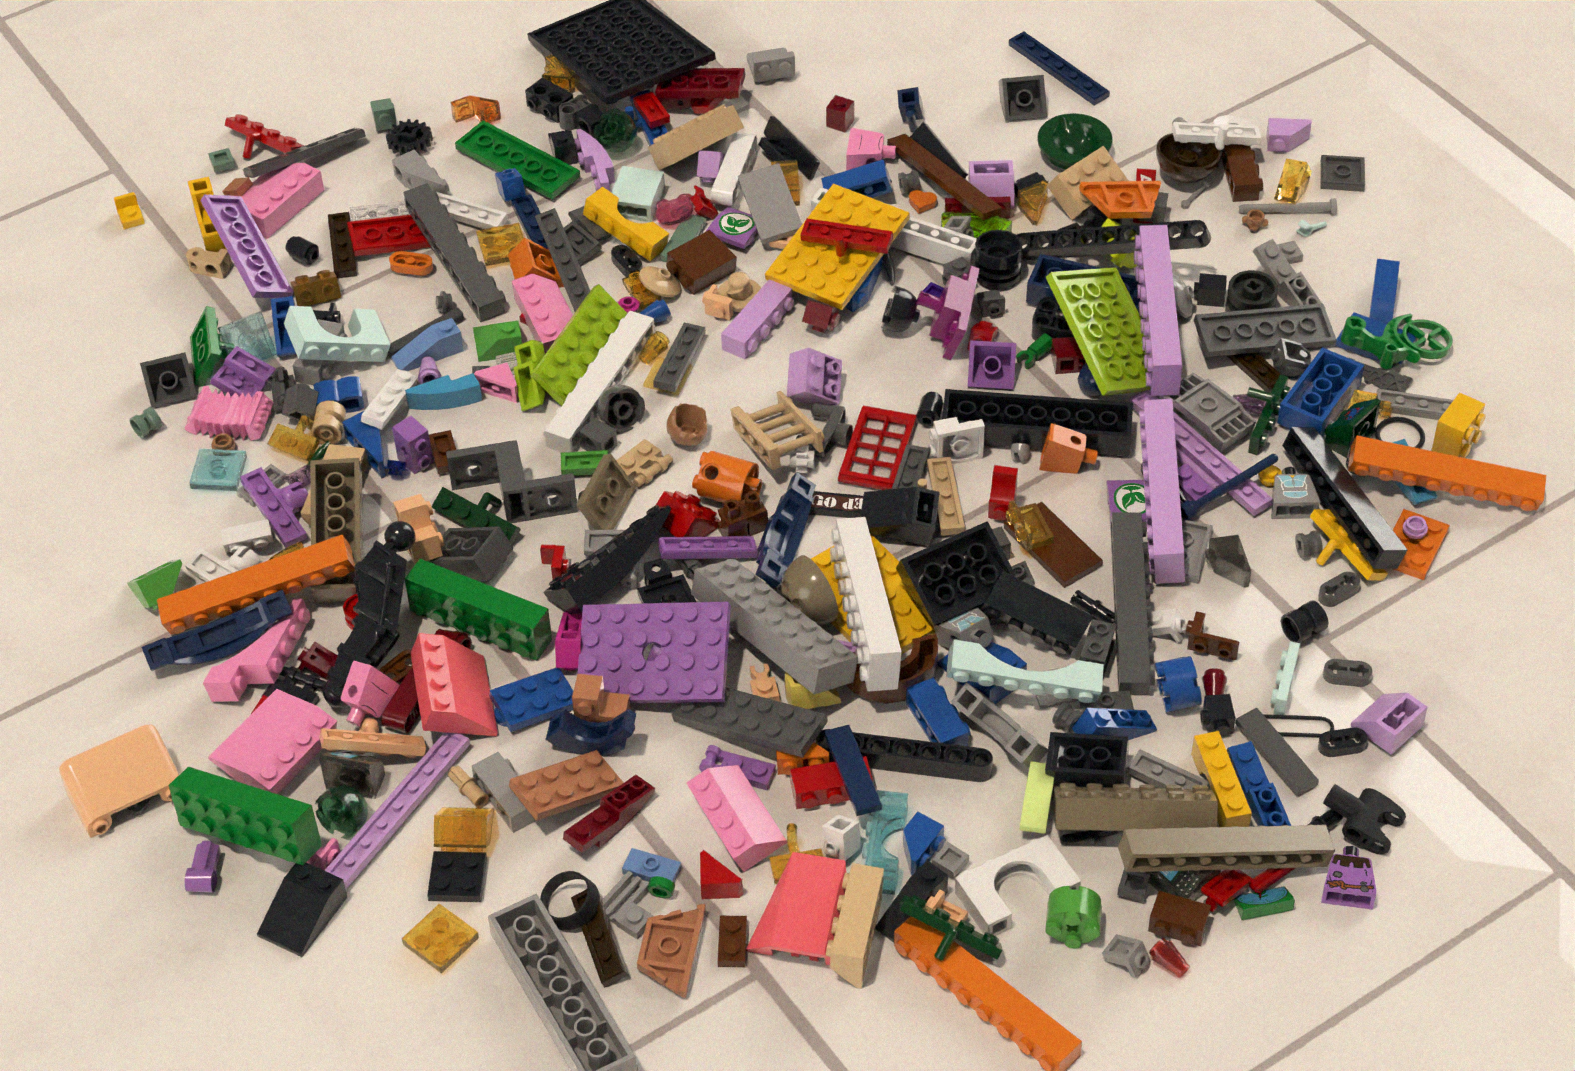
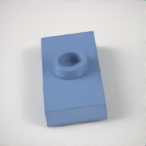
M631 848L622 867V874L630 871L633 873V877L638 876L645 881H649L651 877L660 876L674 883L681 870V862Z

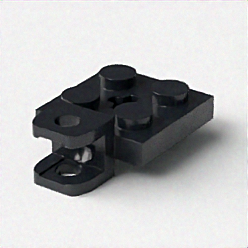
M662 558L644 563L645 586L637 588L642 604L665 603V600L675 603L696 602L694 596L691 595L692 591L684 574L672 577L668 564ZM655 566L660 568V570L657 572L652 571L651 569Z

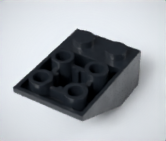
M920 487L864 492L860 517L866 518L869 533L929 546L936 527L940 492Z

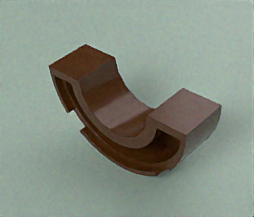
M932 634L912 639L910 655L900 662L898 689L867 691L865 681L860 679L861 664L856 665L854 680L852 683L846 684V686L858 696L870 701L884 704L906 701L907 687L933 677L935 678L938 668L937 635Z

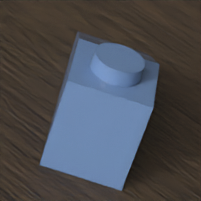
M452 318L433 324L392 356V361L397 369L411 371L421 366V361L424 357H432L435 361L463 352L461 331Z

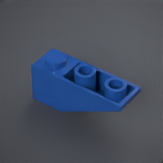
M1086 708L1072 728L1076 734L1128 737V740L1156 732L1157 730L1147 710Z

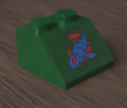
M1376 398L1354 403L1348 410H1343L1334 423H1329L1324 434L1326 435L1325 442L1330 449L1347 458L1349 443L1356 436L1371 437L1375 433L1381 400Z

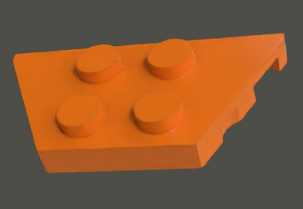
M1161 181L1081 182L1079 191L1109 219L1151 218Z

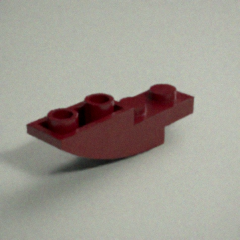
M634 775L601 798L600 807L564 831L563 840L581 853L594 844L600 848L640 811L655 792V787L638 775Z

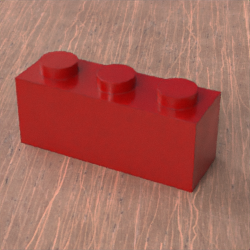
M865 756L863 760L872 779L867 756ZM835 762L790 769V785L796 809L813 808L819 805L837 804L850 800Z

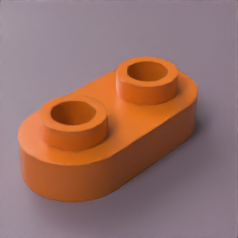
M398 251L389 257L390 268L397 273L424 276L433 270L432 258L426 254Z

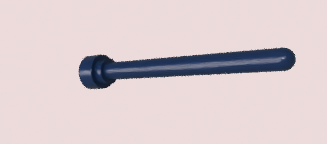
M1271 454L1196 501L1183 502L1180 504L1181 516L1184 520H1193L1197 517L1201 508L1278 461V456Z

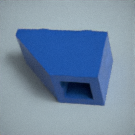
M918 811L903 829V847L911 875L927 860L931 861L932 855L935 851L939 852L946 841L944 825Z

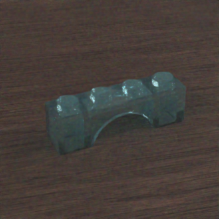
M877 790L882 810L869 813V816H873L872 822L867 821L866 837H869V843L863 844L862 858L866 859L865 865L884 869L883 894L895 895L899 858L890 854L882 844L888 836L903 831L905 828L908 813V793Z

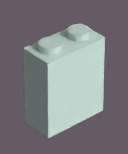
M627 166L621 167L611 193L619 198L617 209L624 218L652 222L665 189L664 172Z

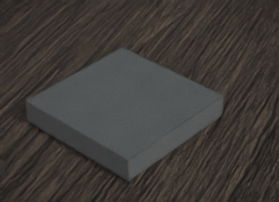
M1321 155L1320 189L1364 192L1365 157Z

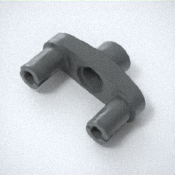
M814 403L811 411L812 417L828 420L822 431L825 439L822 442L824 451L819 453L811 444L808 445L809 450L815 451V456L825 458L833 451L837 444L849 445L853 434V426L845 424L846 410L844 406H827Z

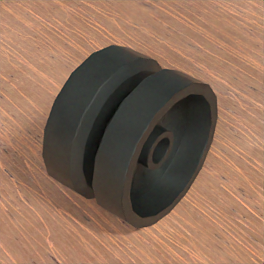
M1255 270L1242 271L1234 275L1228 285L1226 312L1276 308L1278 285L1275 279L1269 274Z

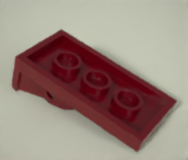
M694 68L688 73H682L669 81L657 84L655 90L656 97L665 110L689 108L698 98H739L746 76L745 68ZM681 100L683 104H679L677 101Z

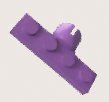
M262 467L240 476L241 484L265 519L269 521V525L285 548L307 539L306 531L294 515L302 510L308 496L307 490L301 488L304 487L302 483L295 482L282 489H277Z

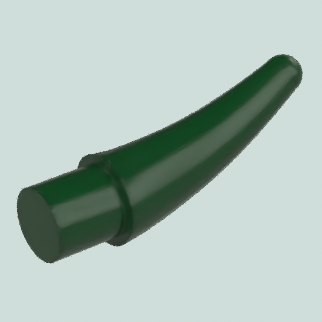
M326 441L317 449L310 460H322L331 443ZM310 460L303 470L304 473L310 471Z

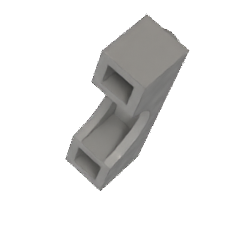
M966 682L951 701L955 707L991 734L1004 746V749L1025 766L1030 767L1031 761L1040 762L1048 752V748L969 683Z

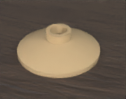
M648 266L642 268L639 273L641 283L657 295L675 297L681 291L679 281L664 268Z

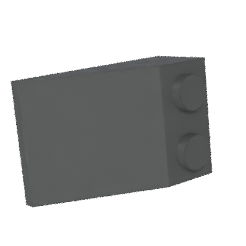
M500 527L448 528L442 536L444 546L441 547L443 556L428 560V562L471 579L486 582L494 577L497 569L507 560V556L514 548Z

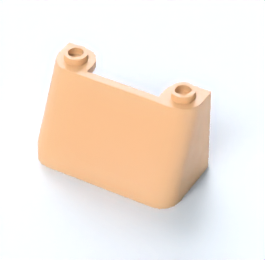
M153 725L141 726L64 761L59 768L66 793L90 838L108 831L112 825V814L159 793L162 800L172 801L168 785L179 776L158 730Z

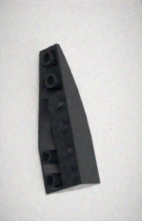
M655 505L647 510L646 516L631 523L629 528L615 536L611 541L580 563L576 562L566 569L567 573L564 576H558L549 583L550 587L543 592L545 596L570 615L582 613L583 605H593L633 569L658 535L671 511V507L669 505L661 507Z

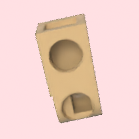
M195 247L189 249L186 253L190 271L196 274L224 279L232 266L230 254L226 249L212 252Z

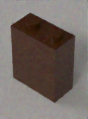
M708 230L667 253L666 267L672 275L679 279L681 285L694 295L736 272L737 257L711 230Z

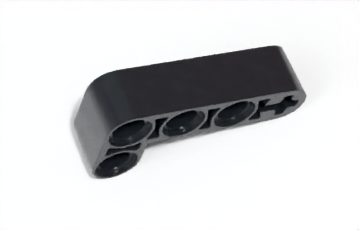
M1045 297L1038 302L1032 319L1031 337L1033 340L1036 341L1044 333L1052 339L1074 337L1065 317L1058 315L1059 304L1056 299Z

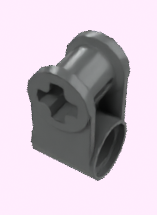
M577 95L575 98L559 106L560 127L563 130L569 131L576 129L575 112L590 104L594 105L597 109L599 107L595 103L587 101L584 95Z

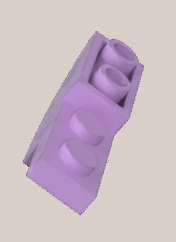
M577 129V138L574 141L576 152L579 151L577 153L579 165L584 166L585 173L591 172L592 178L596 177L594 179L596 191L601 187L610 191L609 184L615 183L614 167L608 153L595 138L585 131Z

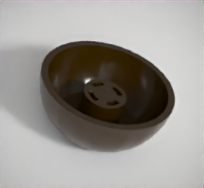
M1173 133L1160 138L1156 146L1157 161L1163 172L1173 180L1182 183H1194L1208 177L1217 167L1221 156L1220 150L1216 148L1214 143H1181L1175 141Z

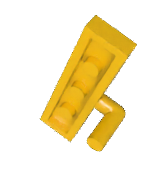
M1314 509L1309 517L1330 539L1317 557L1316 562L1324 566L1334 550L1339 549L1367 580L1383 581L1388 573L1384 569H1374L1330 509Z

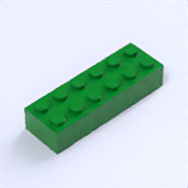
M419 559L404 578L409 608L416 615L433 619L439 624L448 625L459 632L468 633L479 640L491 642L502 649L511 650L522 657L531 658L538 661L552 641L549 610L546 607L423 559Z
M187 767L168 785L178 822L184 828H189L300 865H304L322 847L311 804L192 767Z

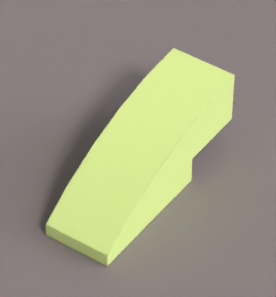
M1030 762L1019 830L1046 834L1055 777L1045 774L1046 763Z

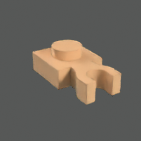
M768 663L763 664L764 671L761 673L755 671V666H750V676L752 678L750 680V688L752 694L780 702L775 676L769 677Z

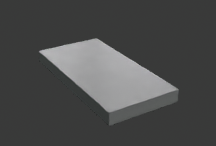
M779 163L738 175V181L762 245L795 235L802 222Z

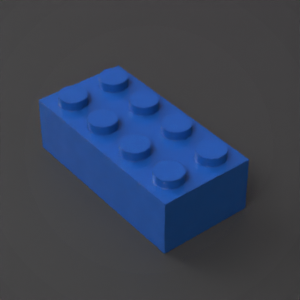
M1322 347L1280 403L1277 423L1289 429L1291 427H1314L1323 437L1328 424L1335 421L1361 385L1364 364Z

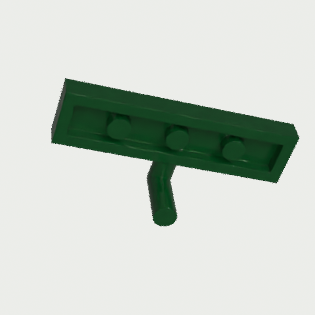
M1280 374L1271 393L1249 387L1247 396L1265 401L1266 403L1250 436L1248 453L1257 455L1260 448L1266 446L1269 437L1267 433L1268 431L1272 432L1276 423L1275 416L1279 415L1280 403L1291 389V387L1287 386L1289 377Z
M442 486L431 506L436 511L468 528L500 527L511 545L521 530L519 527L486 510L489 504L498 508L502 503L499 498L489 492L484 493L478 505Z
M904 895L900 902V911L945 933L934 954L936 958L944 961L954 940L957 939L998 960L1003 951L999 938L988 932H985L983 935L975 931V926L965 920L957 922L951 919L950 913L938 907L934 910L926 906L927 902L918 896L912 895L910 898Z

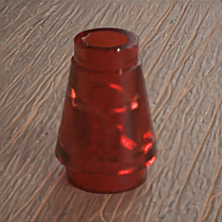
M1161 938L1149 951V954L1153 957L1152 961L1179 978L1190 968V965L1171 940L1167 941L1165 938Z

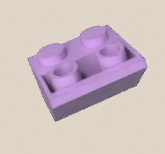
M1012 160L969 161L968 182L988 197L1010 196L1011 209H1014V171Z
M811 348L790 353L787 397L807 404H839L842 360Z
M1409 693L1383 694L1353 720L1350 726L1365 731L1368 739L1392 755L1424 725L1428 707Z

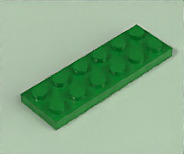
M484 120L455 142L457 150L498 172L515 168L521 174L525 186L552 200L580 177V170Z

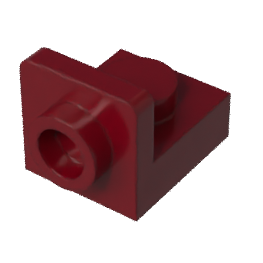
M314 641L310 649L305 647L297 660L301 663L298 669L302 672L303 668L306 667L327 679V672L332 666H335L338 655Z

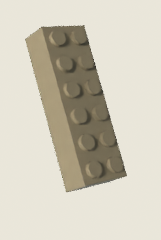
M359 458L310 460L311 545L343 535L351 546L356 565L358 561L361 562L363 560L362 470ZM352 571L343 577L332 578L320 585H312L311 591L314 603L344 602L350 596L357 594L353 583L355 572Z
M1061 783L1060 787H1054L1053 818L1056 830L1124 831V829L1217 827L1218 801L1213 790L1208 789V786L1195 785L1192 786V789H1182L1180 785H1166V789L1155 788V785L1150 784L1139 785V788H1129L1127 784H1114L1113 788H1107L1097 783H1089L1086 787H1076L1074 783Z

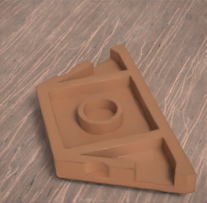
M699 904L697 909L683 913L680 909L672 911L667 915L649 917L637 960V969L683 998H686L706 912L705 904Z

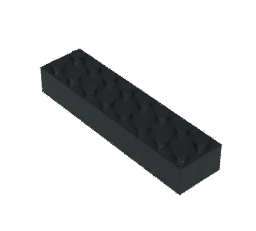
M945 389L942 419L957 417L959 424L982 419L985 426L984 445L1011 447L1014 443H1023L1029 445L1030 449L1042 450L1052 423L1085 434L1087 437L1085 448L1097 450L1098 454L1129 456L1133 403Z

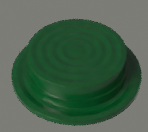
M1070 113L1058 115L1047 120L1038 131L1037 142L1041 151L1052 164L1066 170L1102 146L1109 153L1113 137L1107 125L1097 118L1085 114Z

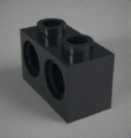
M543 77L525 90L527 106L556 123H559V106L573 99L572 93Z

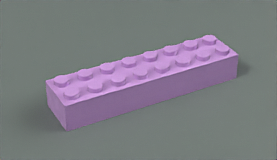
M1167 225L1140 226L1139 235H1135V249H1138V251H1134V264L1138 266L1135 269V278L1140 283V285H1137V298L1142 300V302H1139V316L1144 318L1140 320L1141 333H1144L1145 336L1142 337V350L1147 353L1144 355V368H1147V371H1149L1146 372V386H1150L1151 396L1179 395L1182 358Z
M1172 399L1143 400L1144 410H1139L1141 443H1146L1141 444L1142 461L1145 462L1143 463L1144 481H1147L1144 482L1150 574H1155V584L1185 582Z

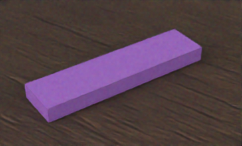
M753 536L658 538V547L662 559L757 558L758 554Z

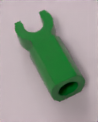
M1044 333L1027 350L1020 351L1016 355L1017 362L1020 363L1022 360L1027 359L1025 361V368H1031L1034 360H1038L1052 348V338Z

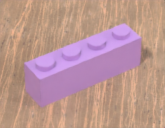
M769 279L721 333L722 350L746 359L751 352L753 353L763 338H767L770 330L780 323L783 315L792 309L794 304L792 288Z

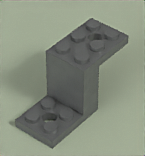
M517 440L446 451L452 491L499 483L506 521L510 523L578 512L573 473L525 481ZM470 466H477V467L474 468V469H469V468H468V467H470ZM556 495V497L554 498H547L549 496Z

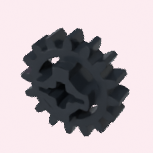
M407 119V122L399 121V125L393 124L392 129H388V134L386 135L388 149H392L394 154L400 152V156L412 150H415L420 155L419 151L426 152V146L431 147V141H433L430 126H426L425 122L419 124L418 119L414 122H411L410 119Z

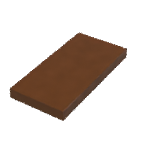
M1043 502L1004 522V529L1063 587L1102 566L1103 560Z

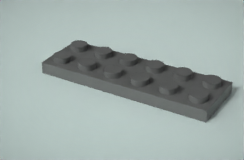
M1323 303L1197 314L1193 320L1206 357L1272 351L1281 338L1299 342L1305 348L1333 346L1337 340Z
M725 687V702H682L671 714L674 722L802 758L828 722L826 714Z

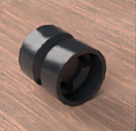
M1314 600L1284 614L1280 620L1286 637L1291 642L1301 643L1309 639L1311 635L1326 630L1329 624L1325 610Z

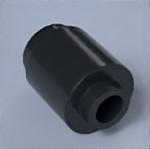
M1037 172L1018 179L1014 183L1015 196L1019 200L1023 198L1026 200L1043 193L1047 186L1046 180L1043 175Z
M292 236L286 243L285 249L288 254L307 265L312 264L319 257L318 246L300 236Z
M927 392L921 398L916 418L921 424L933 426V421L940 419L944 405L940 394Z

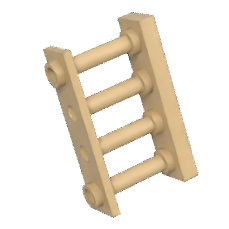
M781 390L777 392L778 404L751 414L745 413L739 406L730 409L733 428L772 470L781 468L780 457H782V454L811 444L819 453L824 451L822 442L825 439L822 430L817 428L793 404L792 399L787 397ZM778 413L783 414V416L762 424L754 423ZM789 423L793 425L770 435L764 433ZM800 433L803 435V437L797 438L795 440L789 441L781 445L774 444L775 442L781 441L783 439L789 438Z

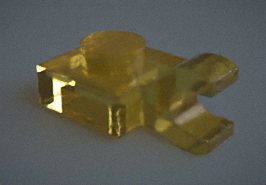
M1354 389L1349 408L1354 403L1378 399V395ZM1381 401L1378 415L1390 418L1393 410L1391 408L1392 403Z

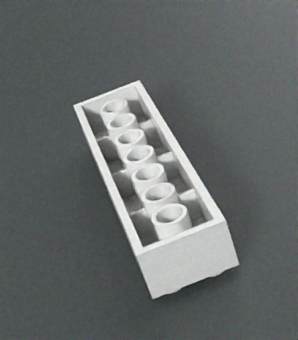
M866 518L836 519V528L831 531L834 548H830L831 562H835L834 575L835 579H839L838 591L839 595H843V611L848 612L847 627L852 629L851 643L852 646H856L857 664H861L860 679L865 681L867 691L898 689L901 648Z

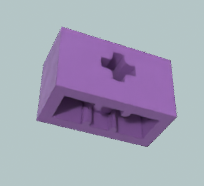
M409 416L392 427L397 458L413 474L418 473L433 463L428 430L415 418Z

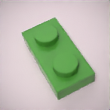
M608 450L561 453V475L571 473L574 476L593 475L603 455L608 454Z

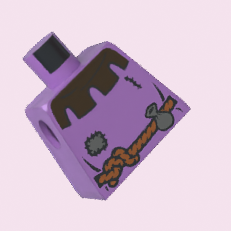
M1346 846L1343 848V855L1334 854L1332 856L1321 903L1373 910L1376 898V885L1372 861L1369 858L1359 857V849L1357 847Z

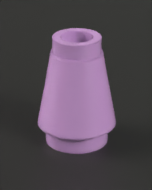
M424 357L421 361L418 380L421 384L441 377L435 360L432 357Z

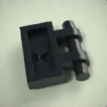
M284 666L279 675L286 678L283 681L277 679L275 683L270 684L262 696L269 697L278 689L316 705L319 701V696L314 691L316 688L323 691L327 681L321 680L319 676L312 673L310 675L302 673L298 668ZM300 682L305 685L301 688L296 686L295 683Z

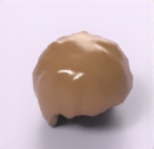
M680 403L678 406H675L666 424L667 432L671 439L677 444L685 446L700 444L707 435L706 411L702 407L687 403Z

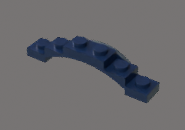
M798 472L792 476L786 493L781 496L775 513L769 518L757 549L760 553L756 561L759 566L755 575L774 588L781 583L784 572L794 560L813 502L812 495L816 485Z
M281 590L212 623L169 638H162L141 648L151 671L169 664L195 665L211 662L244 649L259 639L275 621L293 613L284 591Z

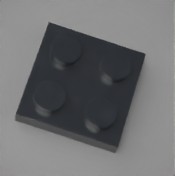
M433 851L427 893L428 901L482 902L487 863L486 852Z

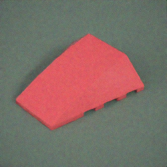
M793 852L746 951L773 956L774 950L825 958L826 965H830V957L826 956L828 941L834 940L835 934L831 933L834 917L839 918L840 911H837L839 895H844L846 890L842 889L843 878L846 873V861Z

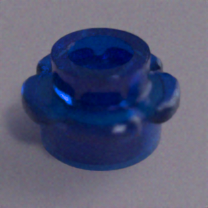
M388 460L387 467H384L389 469L388 474L402 476L403 472L408 471L406 469L407 462Z

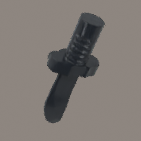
M1088 830L1063 835L1060 837V840L1064 843H1077L1092 839L1094 844H1100L1102 837L1116 835L1118 831Z

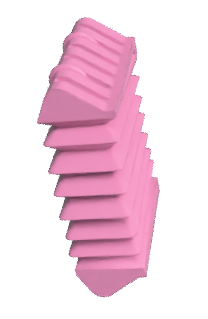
M203 386L202 391L194 402L191 414L187 418L185 430L195 435L201 430L202 436L208 431L210 438L214 434L225 433L230 436L232 434L234 440L239 435L242 440H244L246 435H248L251 441L260 439L263 430H265L268 417L271 415L274 402L261 391H257L252 397L249 392L246 397L243 392L240 396L235 392L231 397L229 391L224 396L223 391L218 394L217 389H215L212 393L209 386Z

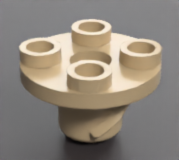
M735 272L729 276L727 281L720 285L717 295L732 298L733 312H741L761 287L757 282L751 280L746 273Z

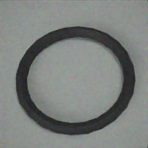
M1390 417L1381 421L1376 427L1375 438L1382 441L1380 430L1385 424L1394 421L1406 422L1419 431L1420 441L1415 448L1420 449L1425 442L1423 429L1418 423L1409 418Z

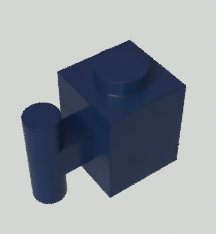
M919 88L897 90L898 107L902 121L908 122L910 131L914 132L918 128L916 120L924 119L923 103Z

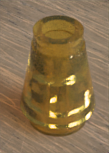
M660 331L651 333L638 356L640 361L649 365L666 351L670 343L668 337Z

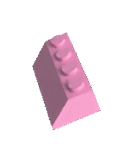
M530 274L512 280L514 299L521 313H523L534 339L543 342L546 354L573 314L556 281Z
M739 765L707 768L686 783L730 855L743 872L788 843Z

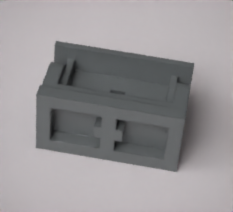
M1092 619L1079 660L1104 664V678L1115 644L1113 636L1117 625Z

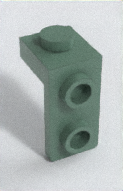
M390 98L370 102L376 131L392 129L393 124L397 125L394 104Z

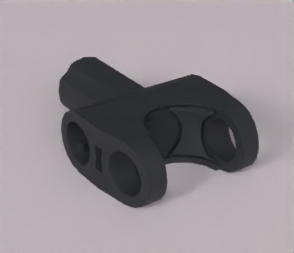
M1334 784L1323 801L1324 805L1347 818L1342 828L1343 835L1358 846L1375 854H1386L1391 847V841L1381 831L1378 822L1386 825L1401 826L1406 818L1404 810L1399 805L1372 788H1365L1360 797L1357 798Z

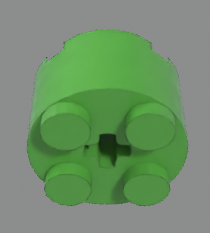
M1062 886L1053 890L1049 895L1047 905L1046 934L1058 941L1064 942L1067 947L1073 949L1079 948L1081 944L1088 943L1099 937L1102 914L1100 896L1095 891L1079 886V890H1070V886Z

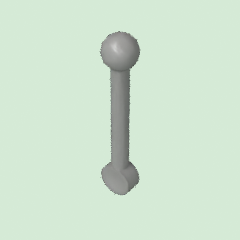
M1207 179L1203 180L1202 185L1187 200L1181 202V208L1188 209L1190 202L1204 188L1210 186V181Z

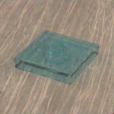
M260 311L218 327L228 355L236 346L260 360L277 355L263 314Z
M199 449L189 482L190 488L223 491L238 490L240 476H242L247 458L246 451Z

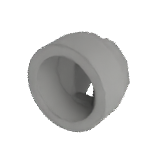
M1023 443L1011 445L1013 460L1019 462L1020 460L1025 461L1030 453L1029 445Z

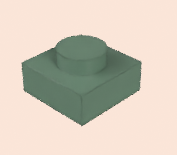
M229 148L208 153L215 173L235 168V162Z

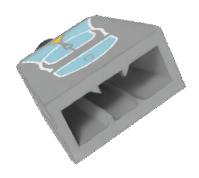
M1286 467L1282 470V474L1275 476L1272 492L1271 519L1310 518L1309 516L1313 510L1319 509L1320 499L1308 474H1296L1295 468Z
M977 607L933 626L938 638V644L950 648L954 639L979 643L982 647H987L993 637L988 617Z

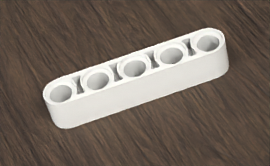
M734 133L712 187L711 203L734 206L741 189L738 175L747 173L756 151L757 135Z

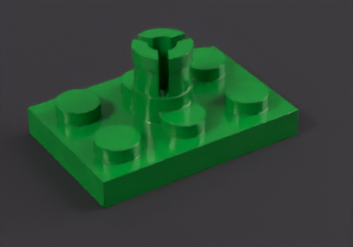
M209 306L205 307L190 336L194 384L204 386L207 378H211L216 362L219 363L220 359L225 360L231 353L230 350L234 349L233 343L220 341V334L217 332L218 318H216L215 308Z

